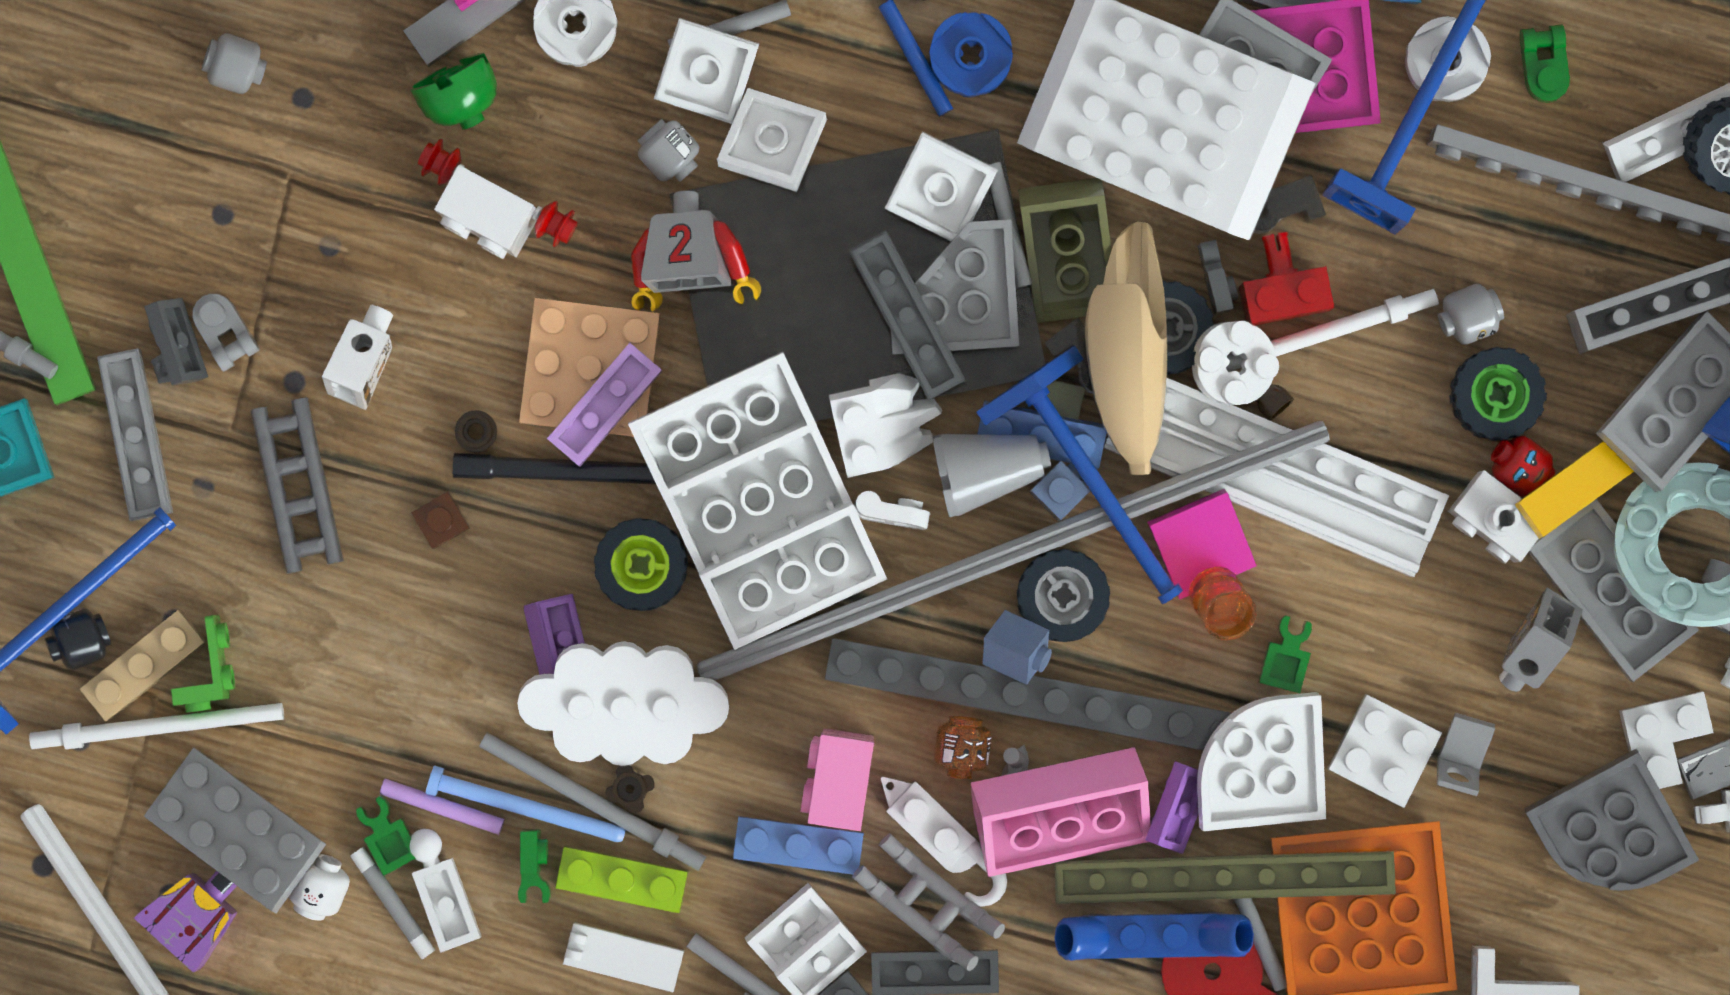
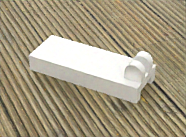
M574 922L563 964L674 992L684 950Z

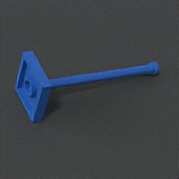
M1467 0L1371 180L1364 181L1340 168L1328 182L1322 196L1394 235L1409 223L1416 208L1388 194L1385 188L1486 0Z
M1074 345L1017 382L976 411V413L986 426L1023 401L1029 407L1031 405L1035 407L1160 593L1157 598L1163 605L1179 595L1183 589L1179 583L1173 584L1047 396L1050 393L1046 387L1084 360Z
M161 507L154 511L156 516L0 649V672L167 528L171 531L177 526ZM0 701V730L7 735L19 723Z

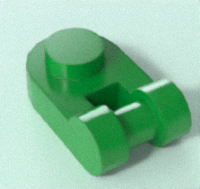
M1563 24L1549 26V30L1535 32L1534 28L1520 29V47L1525 85L1528 93L1533 99L1542 103L1558 100L1566 93L1570 82L1566 53V33ZM1550 47L1551 59L1538 60L1537 48Z

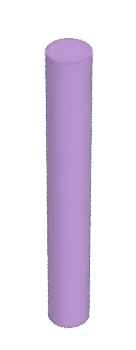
M386 778L380 789V795L497 835L500 834L505 819L438 796L426 794L424 791Z

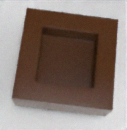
M448 491L411 512L432 549L441 546L470 529Z

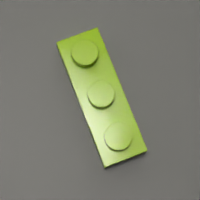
M564 846L555 888L680 913L688 871Z

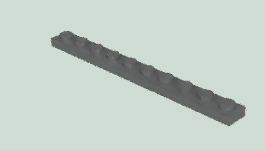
M832 638L825 680L1199 750H1204L1216 728L1232 714L1226 711L1033 676L1026 685L989 667Z

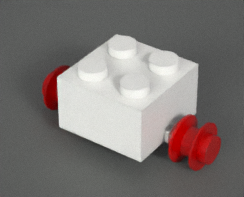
M439 139L435 145L429 142L424 148L418 160V165L423 167L421 176L424 177L428 173L433 172L438 175L439 186L449 182L434 209L442 217L440 224L445 226L444 228L466 240L470 233L479 237L477 244L501 259H504L507 253L517 258L533 227L538 239L544 234L552 236L554 248L560 241L567 244L578 225V222L572 219L575 213L574 210L565 215L558 211V201L549 203L544 208L540 206L535 208L533 204L466 169L464 165L460 164V149L456 148L451 153L443 150V139Z

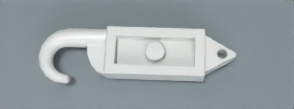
M881 777L889 806L886 812L946 870L952 873H961L977 863L986 872L981 844L916 781L908 783ZM892 782L894 788L889 790L886 788V784ZM1006 873L991 876L993 887L987 895L976 896L966 892L964 896L981 907L994 904L1001 899L1006 891Z

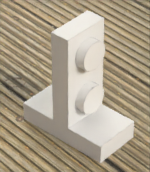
M1472 945L1471 995H1579V985L1573 982L1495 980V949L1490 946Z

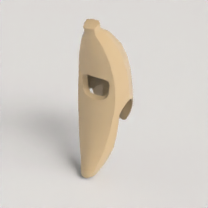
M1138 221L1129 224L1117 237L1106 266L1103 285H1097L1093 290L1085 319L1086 355L1094 399L1109 438L1115 449L1128 462L1130 475H1146L1151 472L1150 460L1157 447L1163 422L1167 378V325L1162 275L1152 227L1148 223Z

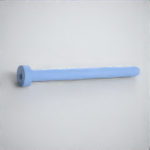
M434 765L431 771L426 794L436 796L438 791L613 842L623 841L626 830L618 825L443 775L444 768Z

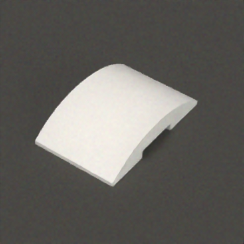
M783 352L628 423L734 650L887 580Z

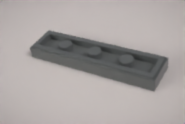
M884 230L849 249V253L927 399L930 400L965 381L959 366L887 231Z

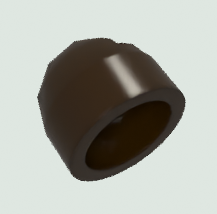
M1271 384L1268 390L1257 399L1258 408L1267 420L1271 421L1280 415L1293 402L1294 398L1283 387Z

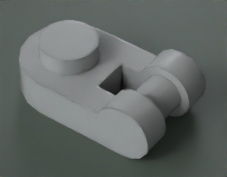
M208 294L202 296L196 302L193 308V321L223 372L235 366L233 361L247 354L250 357L260 351L258 344L237 309L228 298L219 294ZM233 330L237 340L225 347L220 337Z

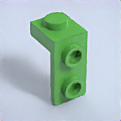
M219 615L205 616L213 683L171 689L173 706L185 705L186 713L211 710L210 701L230 699L229 690L235 689L234 670L231 664L226 665L224 648H229L230 646L229 630L226 622H220Z

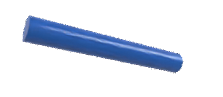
M889 0L883 3L878 8L938 116L941 117L952 111L954 108L935 77L895 2Z

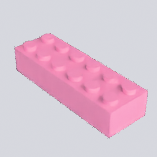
M824 728L821 737H813L810 744L807 768L816 769L814 779L808 778L806 781L800 811L809 813L808 824L861 831L874 736Z

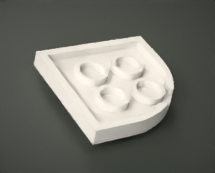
M1319 693L1280 695L1255 700L1234 711L1216 728L1203 750L1197 774L1199 828L1202 831L1326 819L1322 705Z

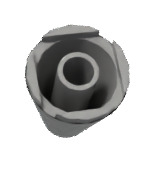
M940 434L933 436L937 466L949 517L960 516L1045 477L1043 468L1051 467L1047 443H1038L1036 435Z

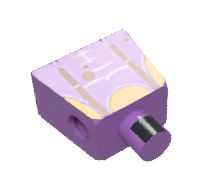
M218 871L207 882H204L197 874L192 873L144 908L134 919L192 972H196L205 965L237 914V911L225 901L227 896L237 886Z

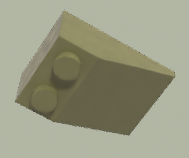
M1091 178L1018 189L1029 273L1032 280L1031 287L1036 323L1085 317L1093 290L1097 285H1103L1106 266L1112 251L1102 180Z

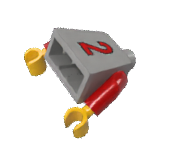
M678 191L674 193V213L654 215L651 218L650 227L644 231L631 252L634 285L639 288V292L632 297L631 303L632 307L638 311L644 308L643 296H647L650 299V308L654 312L662 304L663 297L661 292L731 286V279L737 282L733 290V298L740 304L744 302V296L741 293L742 286H748L752 289L755 300L758 299L761 293L759 282L755 278L747 276L750 273V268L741 244L726 223L719 221L708 210H699V194L694 191Z

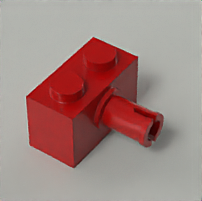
M1281 232L1275 235L1278 251L1274 234L1261 237L1269 274L1265 275L1266 278L1246 281L1239 286L1245 321L1251 325L1256 326L1329 312L1334 308L1327 267L1299 271L1298 268L1294 269L1288 232Z

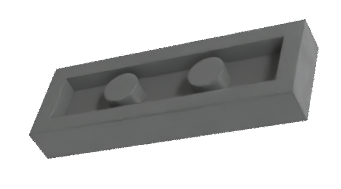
M998 949L968 950L978 957V963L971 971L966 970L956 962H952L939 951L871 952L872 995L999 993Z

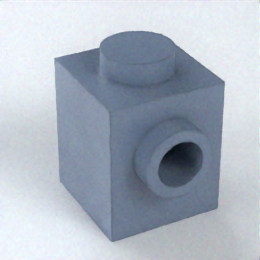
M1060 461L1029 493L1059 522L1090 492V489L1085 485L1086 483L1072 462L1066 466Z
M1004 610L984 637L983 665L1027 685L1037 671L1043 672L1049 663L1052 650L1048 648L1049 630Z

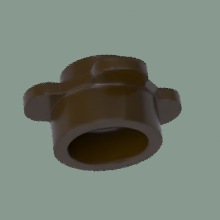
M630 765L619 766L616 769L617 777L613 785L606 789V798L611 803L619 802L627 806L630 813H639L644 808L643 800L647 792L654 789V779L650 775L642 776L634 772ZM627 785H632L634 787V791L632 793H628L626 791Z

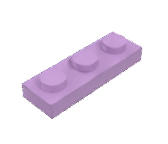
M629 343L547 439L580 467L661 374L662 370Z

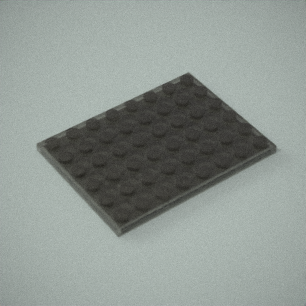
M995 129L941 140L987 164L1001 162L1015 215L999 130ZM915 145L808 166L797 192L755 178L686 190L699 194V210L710 211L719 221L728 225L743 248L750 268V273L747 276L755 278L761 286V293L757 300H755L750 287L742 286L743 304L736 302L733 298V290L737 285L736 280L731 279V286L688 290L707 386L783 352L815 422L834 418L829 399L831 394L870 386L869 380L897 373L916 378L904 354H892L891 329L848 251L886 230L915 283L950 244L951 241L885 209ZM990 187L972 222L998 220ZM671 193L670 199L674 213V193ZM1030 286L1016 289L1019 346L951 351L965 381L933 398L1019 382L1045 365ZM921 385L915 393L913 400L927 399Z

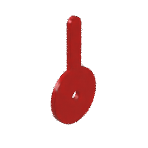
M1254 943L1250 952L1245 957H1164L1162 960L1161 975L1167 995H1278L1261 985L1263 965ZM1209 963H1215L1220 968V974L1215 979H1209L1204 974V968Z

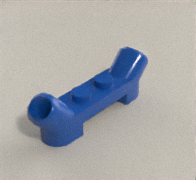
M1222 912L1125 915L1088 914L1060 920L1055 928L1054 940L1059 956L1064 960L1070 961L1110 958L1245 957L1253 946L1254 933L1250 919L1242 914H1225Z

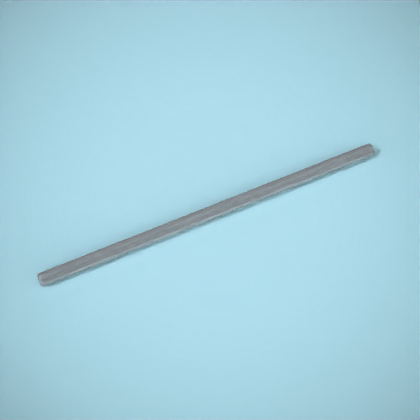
M1317 421L1117 500L1131 519L1327 443L1330 440L1329 433L1323 421ZM1098 506L772 633L736 650L731 649L703 660L697 664L700 677L713 680L721 679L1113 526V523L1103 508Z

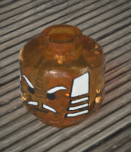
M949 716V722L938 726L934 760L941 767L947 768V776L972 779L973 771H981L988 766L992 735L989 729L982 726V719L966 716Z

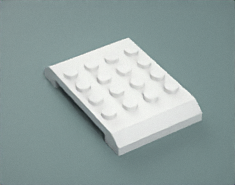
M1075 0L1017 143L1227 233L1250 240L1316 83L1132 8L1117 0Z

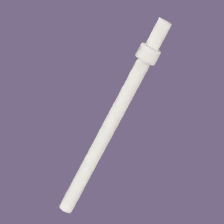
M1434 289L1406 298L1398 295L1384 300V305L1271 340L1275 350V357L1386 321H1390L1393 324L1408 319V314L1439 305L1438 298ZM1232 353L1227 355L1230 362L1226 366L1228 372L1242 368L1241 363L1243 360L1240 355L1234 356Z
M282 703L90 726H82L79 722L63 724L62 729L31 732L29 740L31 749L64 746L65 749L83 748L84 743L284 720V709Z

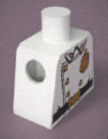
M370 305L362 323L353 319L349 320L322 375L328 395L364 410L367 409L392 349L390 335L386 333L393 317L392 313L381 307ZM362 347H370L366 352H358Z

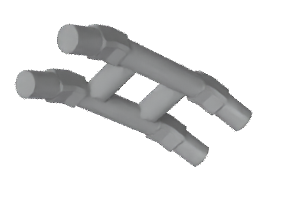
M890 833L881 840L879 846L893 858L892 860L913 877L898 895L881 879L873 875L864 865L854 872L852 878L884 908L886 907L916 931L942 955L968 971L973 970L978 963V957L962 947L959 942L948 934L943 933L959 913L970 924L979 930H983L995 939L1002 935L1005 925L989 915L987 911L979 907L972 900L970 901L926 866L921 859L907 847H904ZM925 887L946 902L931 921H928L911 907V904Z

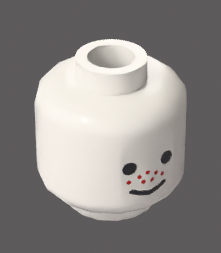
M325 854L318 855L317 859H315L289 895V899L294 904L293 909L298 914L312 920H324L325 916H332L339 911L350 882L349 876L340 868L342 863L339 860Z

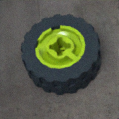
M634 518L618 523L617 526L611 528L597 546V553L594 556V573L600 589L612 602L623 608L635 611L657 609L669 603L680 592L686 580L688 558L685 547L673 530L658 521Z

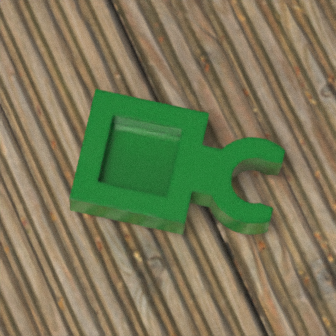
M1284 615L1278 625L1279 634L1282 637L1281 645L1268 642L1258 683L1300 694L1311 653L1299 649L1301 643L1309 638L1312 632L1311 622L1304 621L1302 632L1298 635H1292L1288 631L1290 617Z
M379 796L376 798V802L380 806L378 817L372 818L368 816L363 806L356 809V814L360 822L370 826L374 832L364 838V841L383 876L416 858L410 851L412 834L404 819L401 818L391 823L388 818L390 815V805L386 798Z

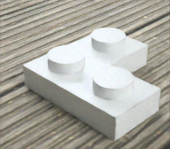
M1696 692L1619 710L1628 751L1631 752L1637 748L1659 789L1683 784L1673 742L1714 733L1704 692Z

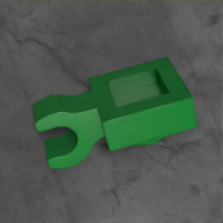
M524 829L520 831L521 885L518 890L520 903L527 902V890L531 886H537L541 889L542 903H548L551 898L550 885L540 876L541 864H548V839H541V829Z

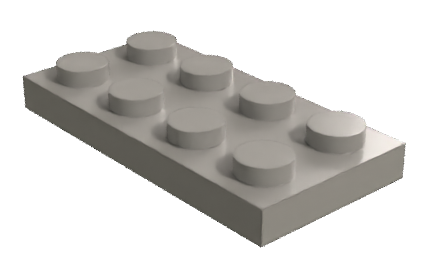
M1708 311L1700 313L1596 432V435L1655 492L1664 489L1708 438L1702 432L1704 426L1730 396V333Z
M1595 499L1546 536L1538 539L1530 549L1529 554L1562 596L1583 609L1580 619L1630 682H1634L1698 632L1699 629L1697 626L1678 624L1658 616L1632 595L1620 576L1615 560L1614 536L1616 523L1598 500Z
M194 747L144 815L146 819L274 913L279 911L326 846L325 842Z

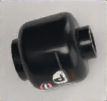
M85 608L68 613L50 629L52 636L44 638L53 662L61 659L64 666L70 670H75L103 659L106 655V646L111 645L101 615L99 613L93 615Z

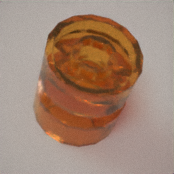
M1213 567L1202 571L1195 577L1188 592L1189 601L1209 634L1217 639L1229 641L1238 639L1248 633L1256 619V605L1236 574L1227 568Z

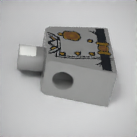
M1547 587L1509 642L1501 665L1504 669L1499 676L1501 683L1509 690L1519 692L1525 684L1532 688H1539L1571 648L1583 609Z

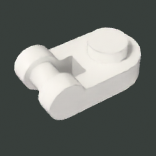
M872 491L861 493L855 501V510L859 518L863 520L926 530L928 527L930 512L922 510L923 502L899 498L898 504L881 502L879 496Z

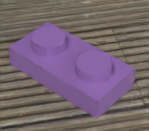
M1176 761L1174 762L1156 813L1152 818L1146 841L1181 854L1184 853L1198 816L1197 769Z

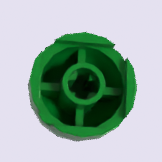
M477 53L459 60V65L448 69L445 66L412 86L413 89L410 90L419 108L428 119L442 126L460 124L462 130L471 128L485 120L482 112L492 105L497 88L493 69L485 53Z

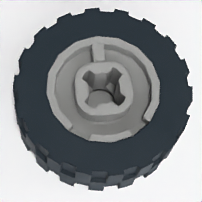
M1068 549L1047 552L1033 560L1020 577L1016 595L1019 613L1022 618L1048 629L1049 640L1070 642L1082 639L1095 631L1103 622L1109 609L1110 586H1108L1107 577L1093 559L1087 557L1086 554Z

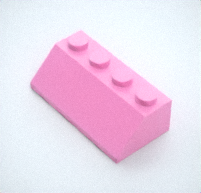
M1135 747L971 782L973 812L988 877L1148 842L1145 840L1151 826L1148 780Z

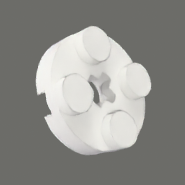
M538 0L534 9L533 28L537 42L550 58L561 64L573 65L575 67L586 66L588 63L600 59L610 49L616 37L618 20L610 0ZM581 13L585 16L582 22L586 27L581 33L574 31L572 34L565 31L568 28V24L564 20L567 15L570 14L576 17Z
M1449 16L1439 17L1425 23L1416 31L1406 47L1405 68L1411 83L1417 90L1421 87L1457 18ZM1472 25L1457 53L1459 59L1454 62L1455 69L1447 72L1432 101L1454 102L1464 99L1475 92L1484 81L1490 66L1491 52L1485 36L1476 26Z
M1246 321L1222 322L1211 326L1199 337L1193 351L1196 354L1194 357L1195 365H1192V373L1198 388L1209 399L1228 405L1248 404L1260 398L1268 390L1273 377L1276 376L1279 370V361L1275 357V350L1268 336L1260 328ZM1230 352L1234 356L1240 355L1242 357V369L1240 372L1236 370L1227 371L1226 366L1230 363L1227 355Z

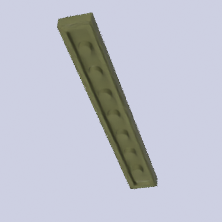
M1394 850L1064 860L1054 863L1056 904L1396 894Z

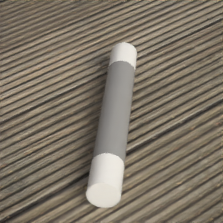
M363 846L350 855L421 960L434 952L435 948L385 876H383L365 847Z

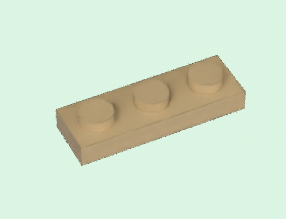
M177 610L81 687L80 691L104 721L109 722L207 642L181 610Z

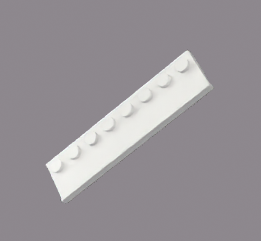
M1166 378L1163 422L1157 447L1150 460L1151 469L1170 477H1175L1293 430L1234 405L1213 401L1198 390ZM1108 436L1104 449L1120 455ZM1325 443L1204 490L1212 494L1225 489L1231 502L1410 577H1415L1419 570L1422 557L1428 543L1431 541L1449 497L1445 493Z

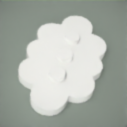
M626 641L617 642L608 647L604 652L593 645L583 643L569 646L558 656L554 674L535 675L524 683L520 689L517 703L519 714L525 723L535 729L553 731L555 747L567 759L585 762L591 761L601 754L606 760L619 766L631 765L644 755L653 762L662 764L674 763L683 758L689 751L693 734L710 733L718 729L727 719L729 711L728 695L722 685L713 679L694 677L693 664L687 653L678 647L669 645L656 647L646 653L636 644Z

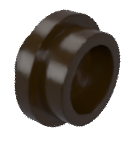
M479 410L469 411L463 414L457 421L455 437L460 446L465 450L483 452L494 444L497 437V426L489 414ZM474 424H481L484 428V435L480 439H472L469 435L470 427Z

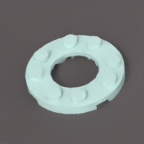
M1685 463L1664 489L1657 492L1643 481L1626 500L1616 525L1614 554L1617 568L1626 587L1647 609L1662 618L1678 624L1709 627L1730 623V574L1715 582L1704 584L1691 582L1670 572L1661 560L1658 548V538L1661 529L1668 519L1681 511L1695 508L1713 510L1730 520V471L1718 468L1719 465Z

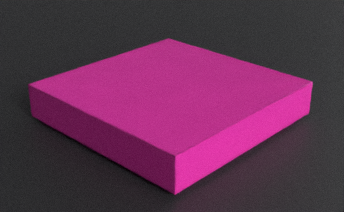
M1221 489L1147 522L1171 581L1174 585L1179 583L1183 589L1177 595L1179 599H1183L1257 566L1225 489Z

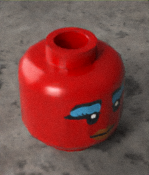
M1525 435L1514 437L1510 441L1502 440L1491 454V461L1494 462L1492 476L1520 498H1524L1555 475L1553 456L1549 451Z

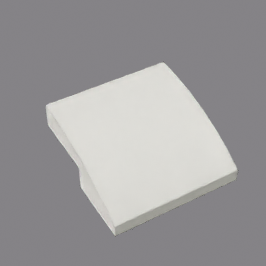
M809 883L803 886L745 937L750 947L768 965L777 979L792 995H818L867 952Z

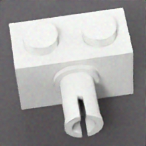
M1485 470L1477 472L1447 511L1455 517L1452 524L1470 538H1473L1475 534L1479 535L1489 543L1485 549L1505 564L1509 559L1514 563L1521 562L1539 539L1515 506L1521 498Z

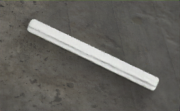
M33 805L21 814V820L138 994L169 995L42 805Z

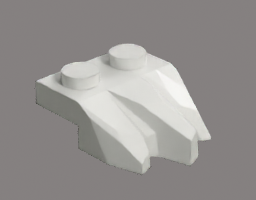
M897 373L869 380L870 386L829 395L847 478L889 469L933 442L931 431L921 429L920 426L942 414V409L934 398L930 400H913L920 386L916 378Z

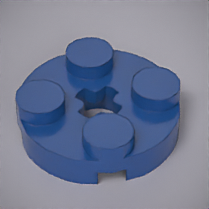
M964 12L952 15L937 28L933 35L929 51L931 69L939 83L952 93L960 94L967 98L990 93L1003 83L1010 70L1013 53L1009 33L997 19L987 14ZM967 44L971 48L976 45L981 47L982 50L978 55L981 61L975 65L971 61L967 64L962 62L961 58L964 53L961 47Z

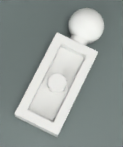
M420 829L411 836L410 851L416 858L415 860L423 863L424 868L413 872L412 876L441 953L479 939L482 936L454 859L450 858L440 862L438 856L442 849L441 838L431 829Z

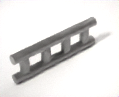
M307 397L291 401L293 414L269 419L267 407L250 410L286 574L302 571L300 558L325 552L327 565L344 561ZM298 430L303 454L278 460L273 435ZM307 471L312 495L287 501L282 476ZM316 511L321 536L296 542L291 517Z

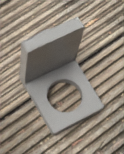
M1459 713L1454 714L1437 758V785L1474 796L1478 795L1480 767L1494 734L1495 724ZM1448 773L1460 774L1467 778L1469 782L1457 781L1451 778Z

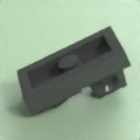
M183 298L156 301L144 306L149 320V328L161 351L159 356L151 360L158 383L171 382L173 386L198 382L208 378Z

